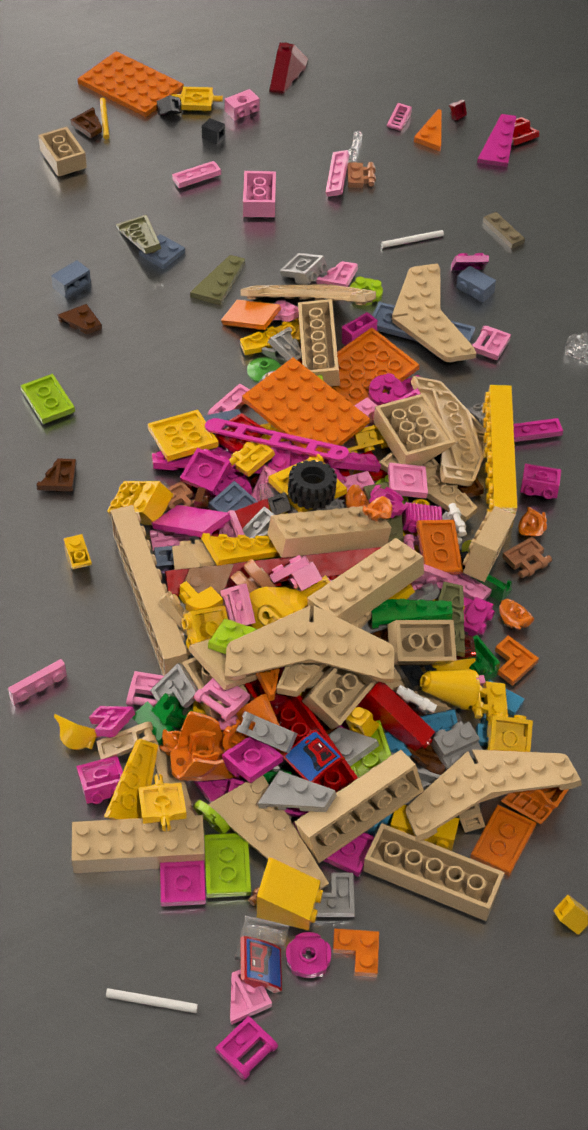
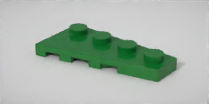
M387 599L372 610V629L379 628V625L389 624L395 620H452V601Z

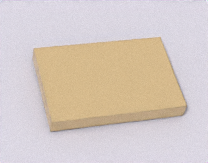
M210 639L190 645V653L224 690L257 680L255 673L247 675L246 678L240 680H225L226 654L208 649Z

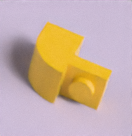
M187 581L180 584L179 597L185 604V610L190 612L223 606V598L211 586L198 594Z

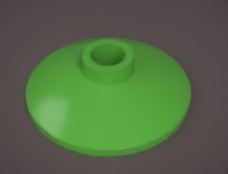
M256 358L248 364L247 374L252 380L259 382L267 372L275 371L281 365L272 358Z

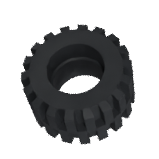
M305 460L303 463L299 462L296 466L292 467L289 473L288 496L294 504L297 503V506L305 507L308 510L309 508L313 510L325 508V505L329 506L335 498L337 474L333 468H330V465L323 464L322 461Z

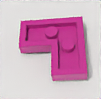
M99 706L89 716L91 724H99L95 728L97 736L111 738L115 737L135 715L133 707Z

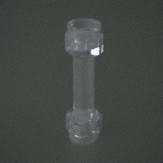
M355 131L353 134L352 147L348 150L349 160L351 161L357 158V148L359 143L362 142L363 137L361 131Z

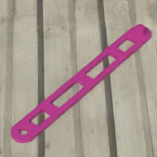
M212 418L205 423V429L211 433L316 457L317 454H320L323 458L334 461H343L349 456L348 449L339 445L218 418ZM225 425L237 428L235 432L223 430ZM248 430L272 437L270 440L244 435V433ZM284 438L306 443L308 446L305 449L279 442ZM318 446L330 449L328 454L315 450Z

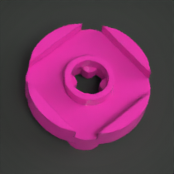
M388 373L377 376L371 381L368 395L370 400L376 405H382L403 397L404 387L399 379L395 378L393 374ZM388 389L390 394L383 393V390Z
M376 485L370 493L371 498L369 502L371 503L376 498L384 496L390 499L392 504L391 518H394L396 515H402L407 508V504L404 505L402 503L403 497L389 487L382 489L380 488L381 485Z
M304 932L295 936V939L291 943L289 942L286 949V962L292 974L303 978H315L324 975L331 962L329 943L313 932ZM306 951H311V954L315 956L311 959H306L302 955H305Z

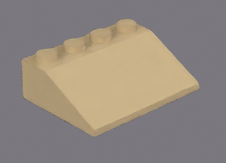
M425 393L375 406L374 423L399 464L422 466L456 444L455 439Z

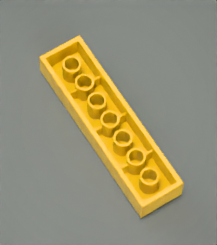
M490 385L489 391L485 392V403H483L482 412L485 413L483 428H486L483 439L484 443H486L484 458H487V462H485V473H487L485 488L488 489L486 504H489L486 514L488 511L492 512L494 506L516 515L517 490L512 386Z

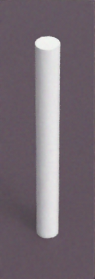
M440 230L383 241L381 246L386 248L443 237L444 232Z
M109 988L106 991V998L191 1013H197L198 1004Z

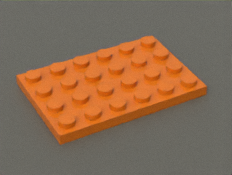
M117 51L78 78V84L144 117L149 116L158 109V100L169 95L172 96V94H178L184 87L183 83Z
M371 327L337 351L340 385L330 387L355 406L365 398H369V386L375 377L391 373L402 382L418 371L420 364ZM384 389V390H383V393H385V392L387 393V392H389V390H388V389Z
M294 357L242 395V401L281 433L334 445H343L370 423V418ZM292 441L295 445L301 448L306 449V447L308 446V444ZM318 446L315 451L327 453L330 449Z

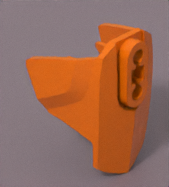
M193 711L187 714L179 734L178 743L170 753L172 775L178 780L209 781L238 778L228 771L222 758V754L225 753L223 747L224 736L220 723L211 716Z

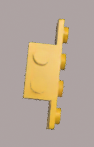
M376 425L365 427L355 434L356 446L347 449L349 453L362 451L365 453L375 451L374 448L381 447V449H386L389 446Z

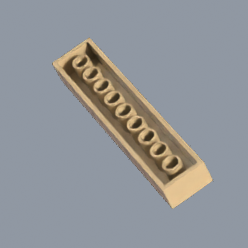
M133 505L111 510L113 536L163 676H165L177 663L182 664V662L189 660V656H191L187 645L183 643L185 637L182 629H178V624L159 601L168 591L166 584L161 583L162 574L160 569L155 567L157 565L154 554L150 553L152 549L150 541L145 539V528L140 526L141 518L139 512H135Z

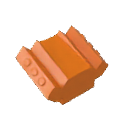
M559 787L511 792L504 794L501 797V802L542 824L552 810L558 807L569 789L560 790Z

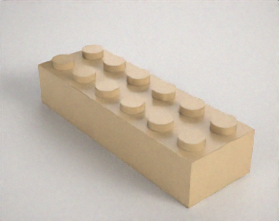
M332 299L299 302L302 364L316 376L322 375L324 382L329 386L340 385Z
M363 506L271 515L267 535L280 556L284 558L383 547L388 543L392 527L386 519L380 518L378 522L371 520V518L368 519V515H365L362 511Z
M397 538L393 539L307 597L310 615L314 618V606L350 624L354 621L356 622L364 614L372 611L424 574V557Z
M400 750L379 765L373 767L360 778L354 780L344 789L336 793L337 796L326 812L310 811L296 820L295 824L299 834L314 859L318 863L322 862L421 794L424 790L416 764Z
M203 815L187 816V819L170 821L171 829L167 831L166 826V832L162 830L161 822L143 824L142 818L72 822L73 872L91 873L160 869V863L202 860H204L205 866Z
M382 823L365 857L363 870L366 873L484 921H487L505 873L425 840L417 841L415 836Z

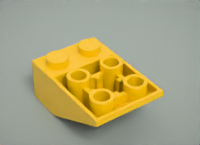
M124 481L120 485L115 498L111 501L107 512L111 514L113 509L133 505L135 512L140 514L141 524L152 525V522L163 515L174 494L160 481Z

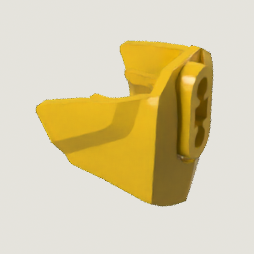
M262 587L249 593L256 622L251 625L255 629H260L295 613L307 605V597L309 596L299 590L287 587Z

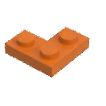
M509 635L495 647V652L507 660L498 669L497 675L512 686L539 661L536 655Z
M334 928L333 953L355 955L354 976L377 977L379 931Z

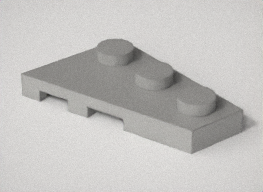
M279 770L259 800L258 806L261 809H267L270 806L278 807L279 810H286L288 807L299 808L300 811L326 812L337 795L333 789Z

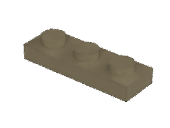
M497 212L483 217V222L511 249L524 244L525 238Z

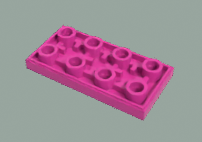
M177 505L152 522L153 529L162 530L163 532H174L175 534L202 538L203 533H210L211 536L214 531L223 528L231 517L226 512Z

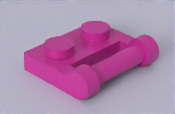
M248 1016L215 1047V1051L236 1071L241 1079L245 1080L250 1076L249 1072L261 1060L278 1048V1044ZM261 1040L264 1045L243 1065L239 1060Z

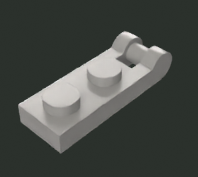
M244 711L242 715L243 721L241 725H238L236 731L290 753L297 733ZM251 721L256 723L253 731L248 729Z

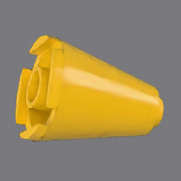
M471 669L427 671L420 679V686L424 692L462 710H470L468 707L475 705L480 691V684H477L476 677L479 678V674Z

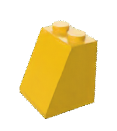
M269 857L257 894V918L309 931L311 923L316 922L318 910L315 909L316 903H321L323 897V890H320L321 881Z

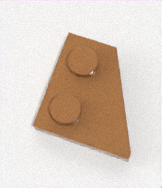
M233 565L190 568L185 582L187 581L198 593L211 586L221 596L220 591L225 589Z

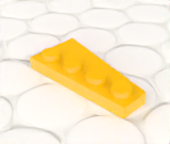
M299 317L290 322L284 321L282 325L275 328L271 326L263 333L256 332L241 338L240 346L244 355L262 352L263 347L272 348L268 343L269 339L288 327L292 329V338L297 339L298 343L301 344Z

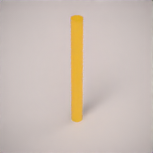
M100 98L103 138L107 140L110 136L106 99Z

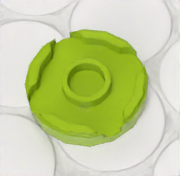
M201 800L196 801L193 809L198 815H203V819L209 823L210 827L220 834H225L230 830L228 823L212 807Z

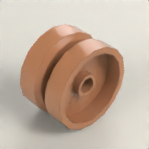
M252 559L244 565L245 571L250 575L248 579L241 571H237L230 577L237 585L247 584L249 593L262 587H276L269 575L262 567L259 568Z

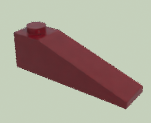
M279 43L269 92L284 94L292 85L293 80L297 79L299 74L305 71L308 58L295 44Z

